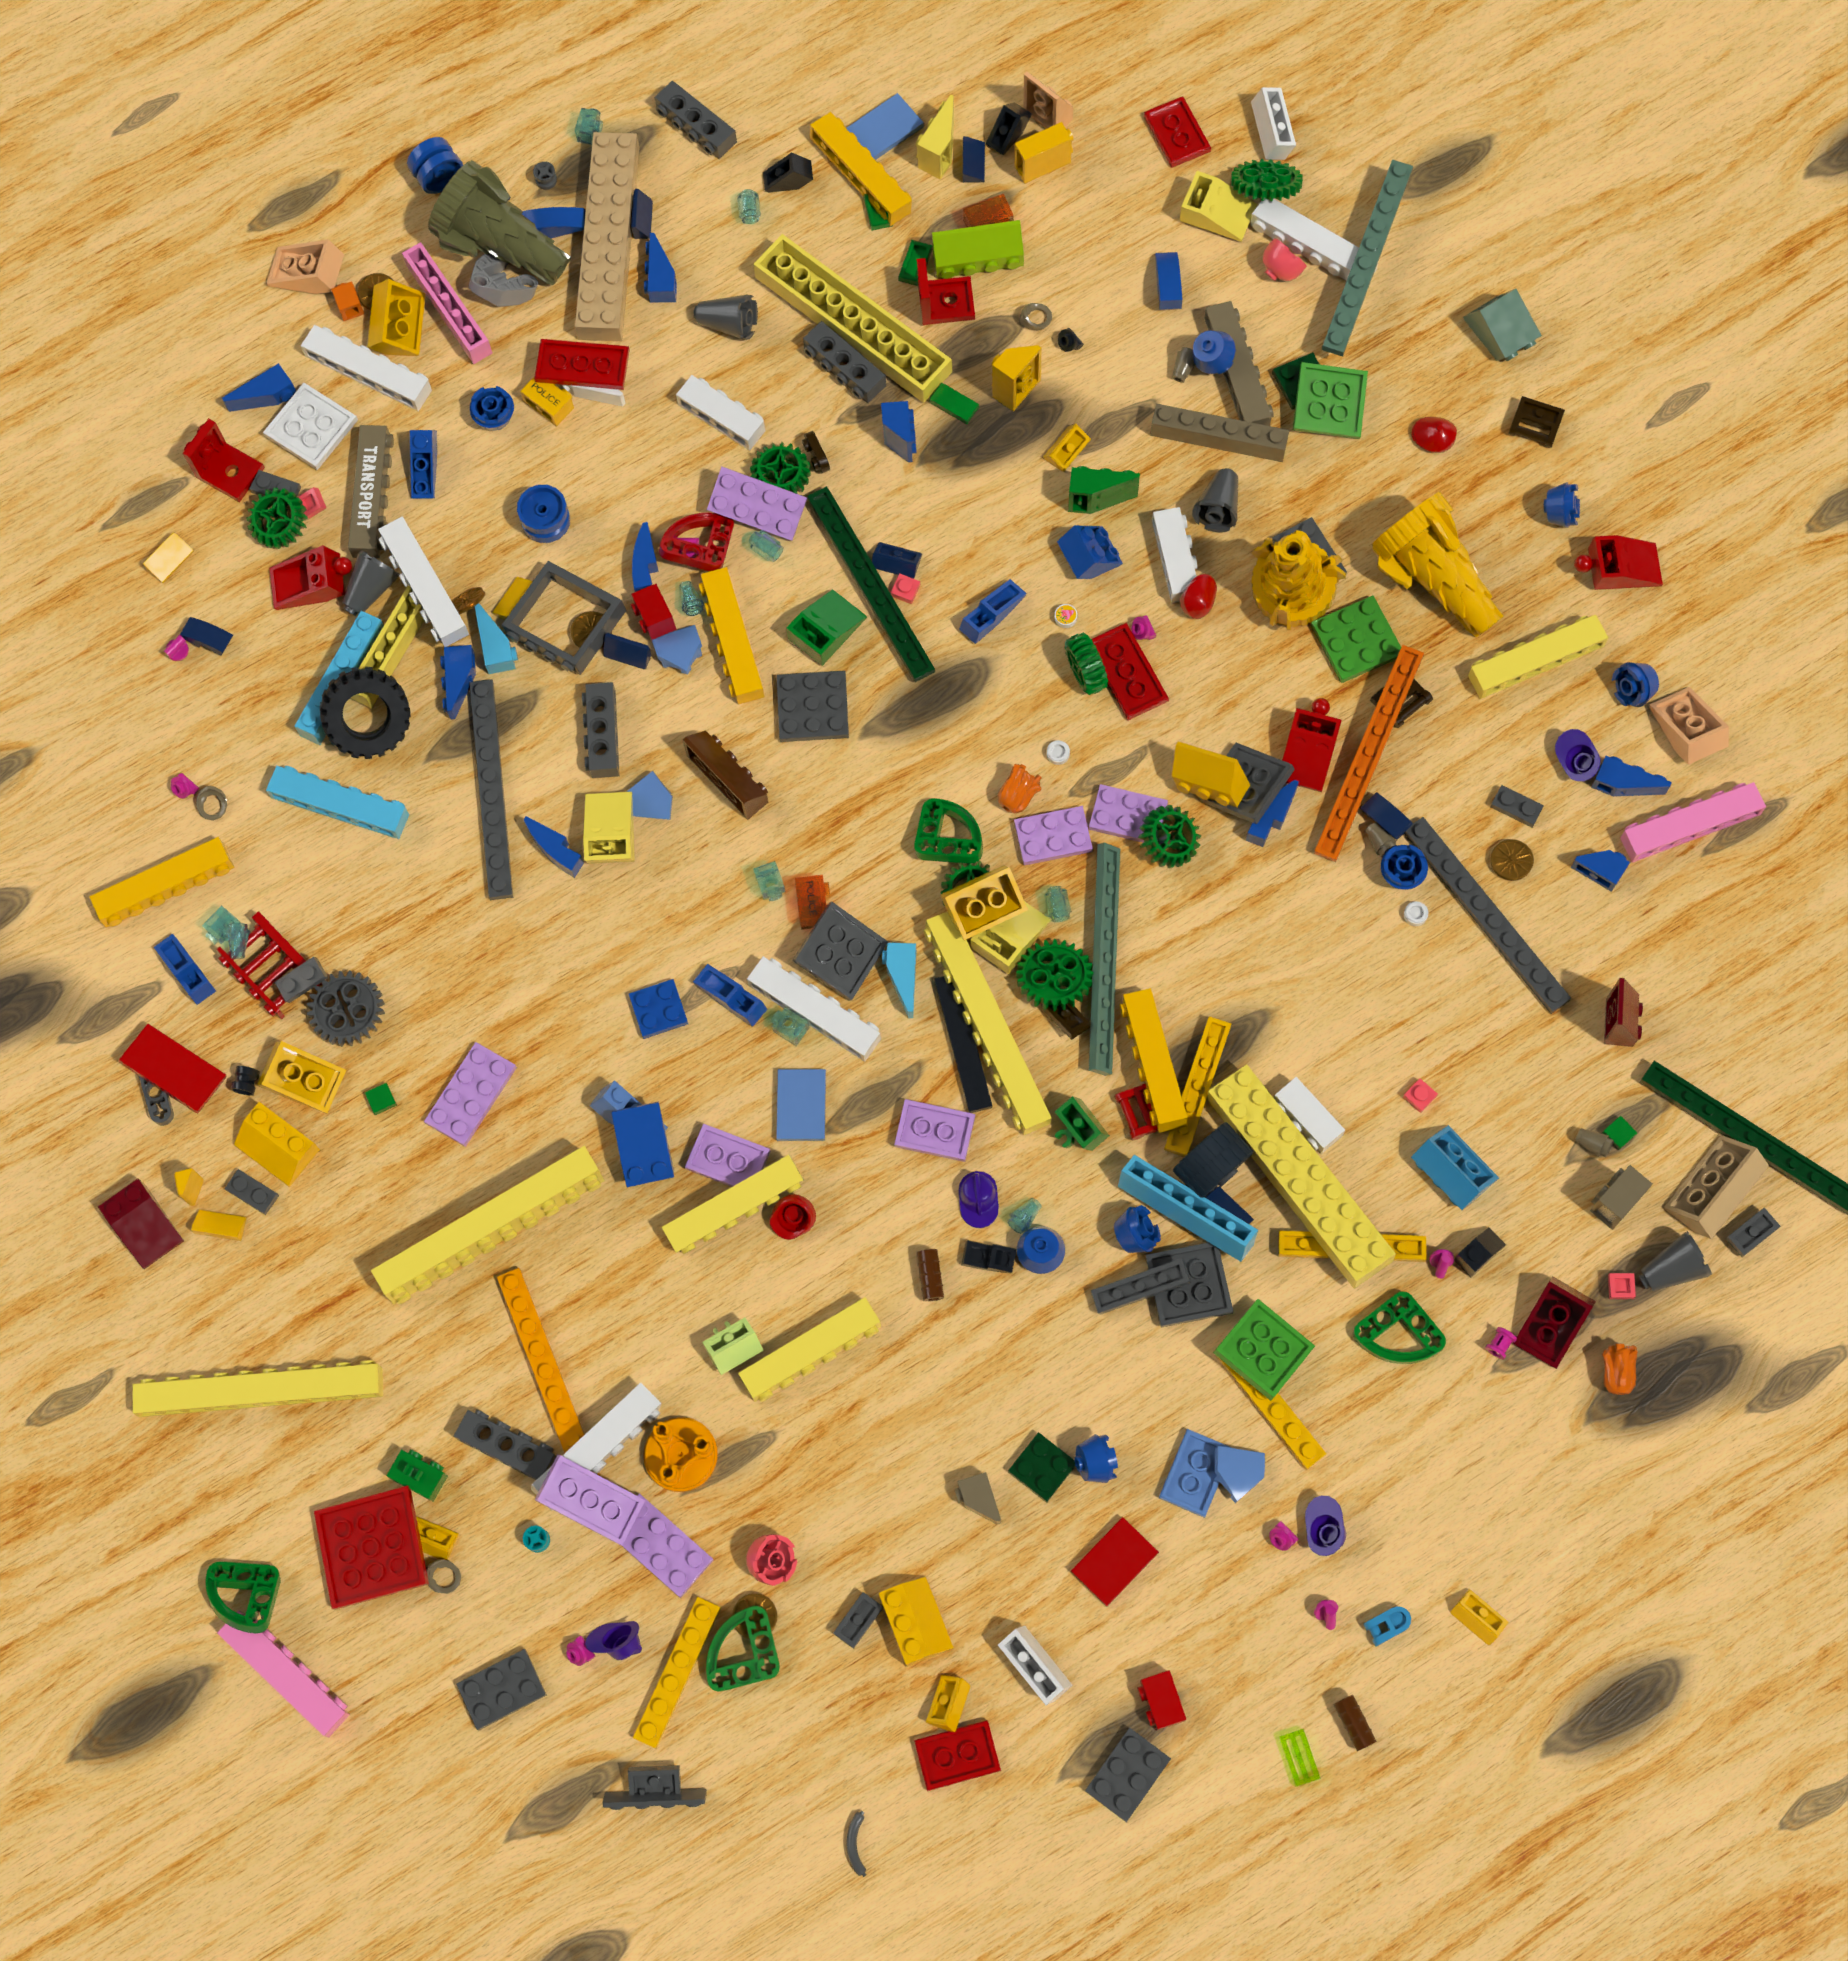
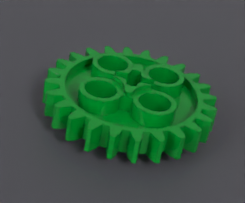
M1261 159L1260 162L1252 160V163L1245 161L1244 165L1238 164V168L1234 167L1231 173V186H1233V190H1238V194L1245 193L1244 197L1253 196V200L1261 198V201L1265 199L1273 201L1276 198L1282 201V197L1289 199L1290 196H1296V193H1300L1303 174H1300V170H1295V166L1289 167V163L1281 164V161L1276 163L1272 159L1269 161Z
M1056 939L1053 940L1051 945H1049L1047 940H1044V946L1042 947L1035 943V951L1028 948L1027 955H1021V962L1017 964V986L1021 987L1022 995L1027 994V1001L1035 999V1007L1040 1003H1043L1044 1010L1049 1005H1052L1053 1011H1056L1057 1005H1060L1065 1010L1067 1003L1074 1007L1075 999L1082 1002L1083 995H1088L1089 988L1092 987L1093 971L1092 963H1088L1089 956H1082V948L1075 951L1074 943L1067 947L1066 940L1061 945H1058ZM1043 961H1050L1051 963L1045 964V963H1042V962H1043ZM1071 966V967H1074V968H1073V969H1066L1065 967ZM1036 981H1044V983L1040 984L1036 983ZM1060 986H1066V987H1068V988H1066V989H1060L1059 987H1060Z

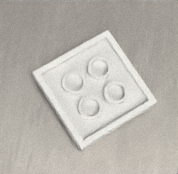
M303 383L264 430L263 434L272 442L318 470L355 425L358 418L350 411L306 383Z

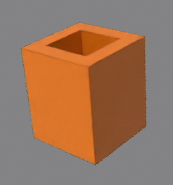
M352 281L341 283L337 287L331 288L343 321L364 315Z

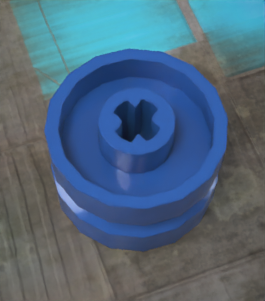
M433 137L423 141L412 150L407 159L409 171L417 178L421 188L428 194L442 192L450 179L463 166V162L453 152L448 141L442 137Z
M535 485L521 494L517 502V513L524 533L531 540L539 543H551L559 540L566 534L570 526V513L563 494L557 488L550 485Z

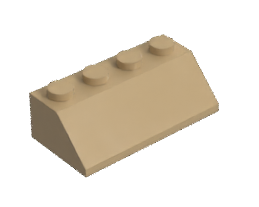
M1721 1135L1665 1205L1664 1209L1693 1232L1712 1239L1769 1165L1756 1147Z

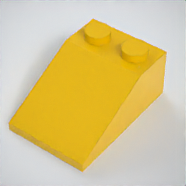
M278 1041L272 1049L256 1086L327 1114L346 1070L283 1041Z

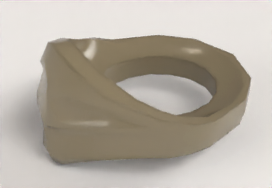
M1030 303L1022 309L1019 322L1028 329L1043 330L1051 323L1052 312L1043 304ZM1034 310H1040L1045 313L1047 319L1042 324H1035L1029 320L1028 315Z
M207 786L199 792L196 806L203 818L214 821L225 814L227 798L222 790L214 786ZM211 795L217 796L221 801V810L215 815H208L204 811V802Z
M440 1559L435 1560L426 1567L429 1581L428 1586L434 1592L448 1594L460 1585V1570L452 1562ZM446 1567L453 1570L455 1582L452 1586L443 1588L437 1585L436 1580L433 1579V1574L437 1568Z

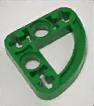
M932 798L924 802L914 843L917 857L925 861L969 864L978 862L983 854V841L980 828L974 817L962 806L948 800ZM933 808H937L934 810V818H931L930 811H932ZM944 815H949L964 824L969 830L972 839L940 837ZM927 826L936 827L931 833L923 831ZM925 846H929L928 848H926V851H922V849H924ZM947 846L955 848L954 851L949 854H945L942 852V850ZM971 849H975L974 851H972V854H968V852H970Z
M1407 1292L1396 1293L1360 1321L1353 1331L1355 1341L1365 1351L1378 1359L1396 1364H1413L1425 1361L1440 1353L1446 1344L1444 1334L1413 1296ZM1398 1298L1401 1300L1407 1299V1309L1404 1307L1399 1308L1396 1311V1314L1399 1316L1396 1317L1392 1309L1397 1306ZM1380 1312L1388 1313L1391 1319L1390 1322L1386 1325L1380 1324L1377 1320V1314ZM1415 1316L1422 1317L1425 1321V1327L1422 1329L1414 1328L1411 1322L1412 1318ZM1401 1320L1424 1349L1414 1352H1397L1376 1344L1374 1340ZM1373 1323L1376 1328L1372 1329L1368 1334L1370 1338L1365 1336L1361 1338L1359 1336L1361 1332L1359 1328L1362 1327L1365 1330ZM1429 1327L1432 1329L1429 1335L1433 1339L1438 1337L1440 1340L1438 1348L1435 1345L1429 1346L1428 1343L1431 1340L1427 1334L1424 1338L1421 1337V1334L1425 1333Z
M215 1562L210 1565L206 1574V1591L215 1614L227 1625L243 1632L257 1634L264 1632L268 1628L281 1583L278 1569L272 1565ZM243 1572L251 1574L246 1580L237 1579L238 1575ZM269 1575L273 1576L269 1578V1581H265ZM218 1588L252 1590L246 1615L238 1614L228 1608L221 1600ZM261 1595H268L270 1597L265 1603H258L256 1601ZM257 1611H259V1612H260V1615H261V1619L258 1620L257 1623H253V1621H256V1620H257V1617H258V1612H257Z
M753 1605L740 1610L731 1616L717 1631L710 1645L706 1662L707 1681L712 1690L717 1692L768 1680L778 1674L780 1663L766 1609L760 1605ZM753 1610H757L758 1614L763 1613L764 1617L760 1619L761 1627L766 1625L767 1630H759L754 1634L752 1633V1629L757 1628L756 1622L749 1619L753 1615ZM745 1621L754 1658L717 1667L718 1654L724 1639L731 1630ZM766 1635L770 1640L769 1646L765 1649L758 1648L755 1644L757 1636ZM772 1650L773 1655H768L769 1662L771 1664L775 1663L776 1667L772 1668L771 1674H768L767 1670H762L761 1666L765 1665L764 1656L759 1659L758 1654H765ZM741 1666H747L751 1670V1677L747 1680L739 1679L737 1669ZM727 1669H733L732 1675L736 1683L731 1684V1679L724 1680L723 1686L713 1683L712 1679L716 1677V1673L720 1672L721 1676H727L730 1674Z

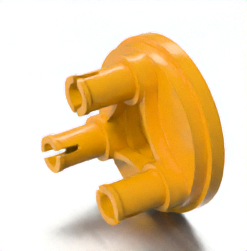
M685 1417L672 1418L664 1422H658L657 1426L654 1425L653 1431L645 1443L643 1453L644 1464L652 1480L660 1487L672 1492H688L703 1485L713 1474L718 1460L717 1444L708 1428L694 1419Z

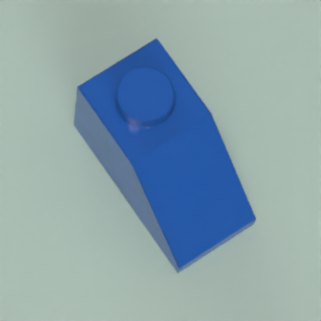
M1606 850L1577 856L1571 868L1612 892L1630 864V861L1619 852Z

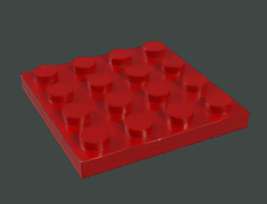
M409 1486L314 1511L330 1603L333 1610L429 1585L412 1492Z

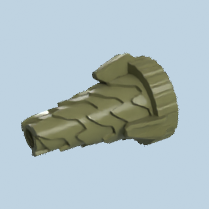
M473 160L468 161L450 179L435 203L428 221L430 233L439 238L440 247L446 251L475 258L478 255L477 249L485 254L490 255L491 253L501 261L508 264L512 263L518 268L522 266L544 282L554 285L570 262L571 256L553 245L554 240L536 229L535 224L522 215L523 211L509 202L510 195L492 169L482 167Z

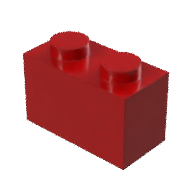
M657 584L631 594L634 603L630 605L636 617L640 615L641 620L638 621L643 633L648 632L651 640L677 630L673 616Z
M1170 1670L1140 1680L1141 1686L1137 1687L1141 1701H1147L1150 1711L1146 1712L1150 1727L1155 1726L1156 1731L1187 1720Z

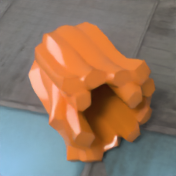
M1014 764L1008 779L998 793L1000 806L1014 814L1023 812L1033 796L1041 791L1040 780L1042 777L1038 774L1036 776L1030 775L1025 770L1026 766L1023 764Z
M1619 1343L1616 1344V1349L1613 1345L1603 1351L1602 1356L1605 1364L1604 1386L1609 1393L1627 1395L1636 1386V1359L1638 1354L1636 1346H1626L1625 1348L1624 1344Z

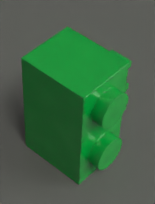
M1072 1096L1055 1111L1067 1127L1066 1130H1059L1055 1134L1057 1139H1060L1063 1135L1067 1136V1141L1062 1145L1063 1148H1070L1076 1139L1083 1149L1093 1151L1110 1136L1080 1098Z
M411 1449L408 1453L401 1450L386 1476L402 1486H409L411 1491L434 1502L448 1475L442 1472L444 1467L434 1461H431L430 1464L425 1463L421 1460L423 1456Z

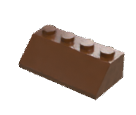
M705 730L686 736L683 739L687 757L747 820L769 803L768 791L765 786L760 782L756 783L752 779L753 775L745 766L741 768L737 764L738 760L730 750L726 752L721 747L722 742L716 735L713 734L711 736Z

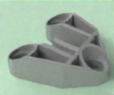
M490 253V255L484 254L475 262L469 288L476 295L498 307L513 306L531 300L535 295L538 281L529 274L506 279V273L502 271L507 267L508 263L501 261Z

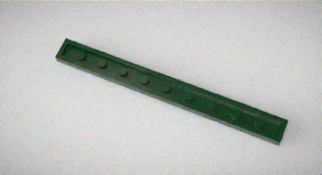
M826 486L808 495V502L914 682L935 673L933 664L828 487Z
M1655 1060L1652 1062L1640 1080L1642 1084L1725 1137L1756 1147L1769 1165L1848 1215V1183Z

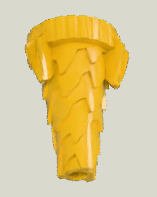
M1438 492L1407 513L1372 543V549L1378 556L1377 568L1393 581L1404 586L1406 590L1412 586L1413 578L1430 595L1438 599L1448 613L1451 611L1469 633L1478 637L1496 624L1504 615L1491 600L1492 594L1478 577L1477 573L1479 572L1471 562L1467 549L1459 540L1455 522L1451 516L1454 509L1441 492Z
M1296 530L1294 533L1284 536L1275 544L1272 539L1267 537L1264 539L1262 546H1258L1252 551V555L1258 558L1251 578L1253 598L1256 600V605L1258 609H1261L1262 614L1270 619L1269 624L1271 626L1281 624L1287 626V630H1291V627L1305 626L1326 614L1327 609H1330L1332 601L1335 599L1337 583L1341 579H1346V573L1337 567L1342 562L1339 555L1328 556L1324 549L1319 548V545L1311 543L1310 538L1303 531ZM1293 551H1297L1298 553L1297 555H1290L1293 553Z

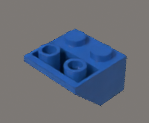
M908 401L881 403L884 444L907 462H913L912 454L917 453L913 409H909Z
M1074 525L1057 541L1077 579H1093L1123 564L1119 557V552L1112 545L1108 532L1103 526Z

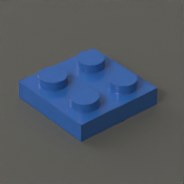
M674 979L629 993L643 1039L688 1025Z

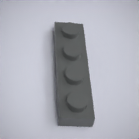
M1181 1258L1093 1289L1091 1293L1097 1312L1101 1315L1192 1282L1185 1261Z

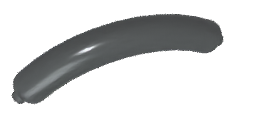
M861 1811L854 1815L849 1825L846 1845L848 1857L854 1871L858 1876L865 1877L867 1875L865 1873L866 1868L862 1864L857 1850V1835L864 1820V1812Z

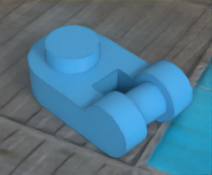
M1397 1606L1365 1622L1363 1625L1367 1631L1371 1632L1374 1638L1372 1641L1376 1647L1408 1629L1411 1624V1615L1407 1609ZM1385 1622L1389 1631L1382 1633L1378 1625Z

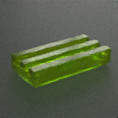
M1304 1729L1279 1736L1295 1787L1321 1779ZM1297 1736L1301 1738L1313 1776H1308L1295 1738ZM1288 1739L1291 1740L1303 1776L1301 1780H1299L1286 1741Z

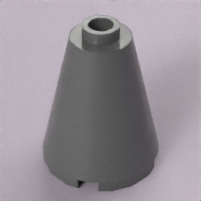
M747 294L701 301L694 308V318L698 324L743 340H749L755 332L751 331L752 325H757V302L751 299L754 297L753 295Z
M1232 469L1218 470L1194 505L1192 516L1198 525L1199 522L1206 525L1205 529L1217 533L1227 532L1232 526L1235 527L1237 523L1238 475Z
M361 550L357 556L342 601L346 605L344 610L354 616L360 613V611L365 612L398 579L400 574Z
M1687 1231L1641 1269L1642 1275L1639 1278L1645 1289L1650 1287L1652 1291L1709 1277L1712 1275L1708 1264H1704V1256Z

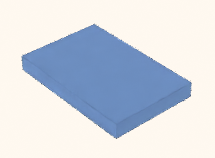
M897 93L846 129L855 134L858 142L863 147H866L870 151L871 156L876 160L922 129L924 122Z
M778 1069L777 1141H825L826 1069Z
M1187 1429L1159 1499L1205 1518L1219 1485V1482L1214 1480L1217 1476L1215 1473V1449L1217 1446H1229Z

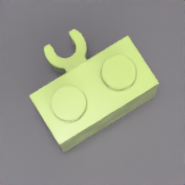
M746 1318L732 1325L726 1321L724 1323L726 1329L718 1332L714 1328L713 1332L715 1335L703 1341L707 1353L720 1375L764 1351L756 1333Z

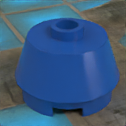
M1210 330L1201 333L1196 338L1193 344V360L1200 371L1207 374H1221L1233 365L1232 361L1235 356L1236 347L1234 340L1229 334Z
M496 386V388L484 389L482 387L474 393L470 403V415L478 425L488 430L496 431L504 428L509 423L514 412V402L512 397L503 388Z
M1566 482L1548 489L1543 508L1544 513H1547L1549 523L1566 528L1578 525L1576 518H1580V499H1578L1574 492L1579 489L1577 484H1568Z
M1626 662L1620 668H1617L1612 676V681H1615L1617 692L1614 694L1617 700L1624 706L1641 707L1645 705L1657 693L1659 688V679L1656 671L1646 663Z
M1398 845L1392 847L1384 854L1381 860V873L1384 879L1394 888L1412 889L1419 886L1425 880L1428 873V863L1423 852L1413 845Z
M1142 1205L1136 1208L1129 1207L1114 1223L1116 1238L1121 1247L1128 1253L1151 1252L1157 1246L1156 1243L1161 1241L1158 1224L1153 1226L1147 1216L1151 1212Z
M1037 1226L1028 1229L1022 1234L1017 1243V1256L1020 1263L1027 1270L1037 1274H1045L1054 1271L1060 1266L1065 1256V1244L1062 1237L1055 1230L1045 1226Z
M1094 1434L1076 1446L1075 1466L1085 1481L1108 1483L1109 1480L1117 1478L1116 1474H1113V1469L1118 1468L1117 1457L1114 1447L1109 1448L1106 1441H1109V1437L1106 1434L1100 1436Z

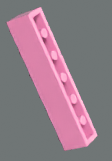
M420 242L404 251L402 255L407 268L424 293H426V296L472 363L475 364L491 355L492 350L489 340Z
M1754 782L1748 785L1741 783L1733 787L1731 791L1726 793L1719 791L1705 801L1698 799L1690 803L1686 808L1676 807L1670 810L1667 815L1661 817L1660 815H1654L1643 824L1633 823L1625 828L1620 839L1633 863L1762 814L1766 805Z
M239 1610L236 1612L244 1616L246 1615L244 1612ZM225 1624L217 1632L323 1736L329 1738L350 1715L345 1710L348 1705L338 1696L333 1698L327 1693L330 1688L320 1679L315 1681L310 1676L312 1671L303 1662H300L298 1665L292 1659L294 1653L285 1645L280 1647L276 1644L274 1640L277 1637L270 1630L266 1629L262 1633L254 1634L237 1630Z

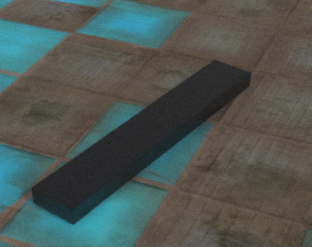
M944 976L934 978L969 1113L991 1109L992 1102L977 1045L973 1039V1030L971 1024H966L962 1014L965 1011L963 1004L956 1003L953 996L955 988L952 982L948 984Z

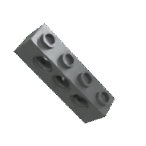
M673 80L654 97L656 111L659 115L671 120L678 130L682 129L693 142L701 144L709 155H715L720 159L737 143L736 131Z
M821 321L803 338L804 352L810 358L818 360L826 372H832L841 385H847L852 389V393L858 399H863L869 403L886 387V375L824 322ZM826 348L832 349L828 352L823 351ZM841 362H847L846 365H839ZM859 375L863 376V378L856 379L855 377Z
M613 682L585 684L586 692L582 693V704L586 706L587 714H583L584 728H587L588 735H584V747L588 749L589 756L585 757V769L590 771L592 778L618 777L620 772L616 690ZM598 706L605 707L600 712L594 711V709ZM600 727L605 728L604 732L595 733L596 729ZM599 749L607 750L603 755L596 754Z
M477 1409L475 1413L467 1410L454 1434L458 1441L534 1480H537L553 1465L557 1457L552 1453L554 1451L552 1447L542 1442L539 1446L532 1443V1437L519 1431L518 1435L510 1432L511 1427L499 1420L495 1424L488 1420L489 1415ZM484 1428H490V1437L485 1440L480 1439V1432ZM506 1439H512V1447L507 1451H503L501 1449L502 1442ZM533 1450L534 1458L529 1462L523 1461L524 1452Z

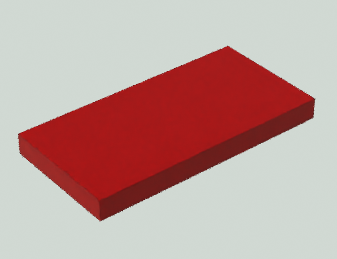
M541 339L534 379L538 383L624 390L630 349L629 346Z
M1127 622L1092 638L1093 644L1096 645V649L1105 667L1108 686L1128 721L1169 701L1168 695Z
M150 1024L144 1027L119 1059V1063L197 1114L227 1077L225 1073Z

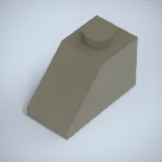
M984 1472L959 1480V1488L955 1489L958 1502H964L965 1508L996 1525L1000 1524L1001 1517L987 1473Z

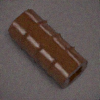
M938 1250L918 1251L917 1266L919 1267L923 1301L930 1302L944 1299Z
M1350 1695L1333 1704L1357 1751L1377 1742L1354 1695Z

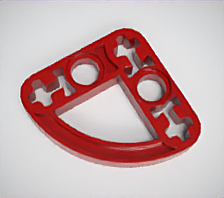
M697 513L681 518L672 524L663 535L659 554L663 559L706 571L721 569L726 558L734 521L717 513ZM721 524L726 525L724 533L720 532ZM699 527H712L707 547L677 539L679 535L688 530ZM720 540L724 543V546H716L713 544V541ZM692 551L695 552L698 556L696 558H690L686 555V553ZM713 554L718 555L716 563L712 562Z

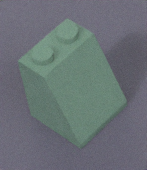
M1517 289L1498 295L1463 317L1496 361L1504 358L1506 361L1511 360L1518 355L1517 351L1523 348L1526 350L1536 344L1535 340L1542 336Z

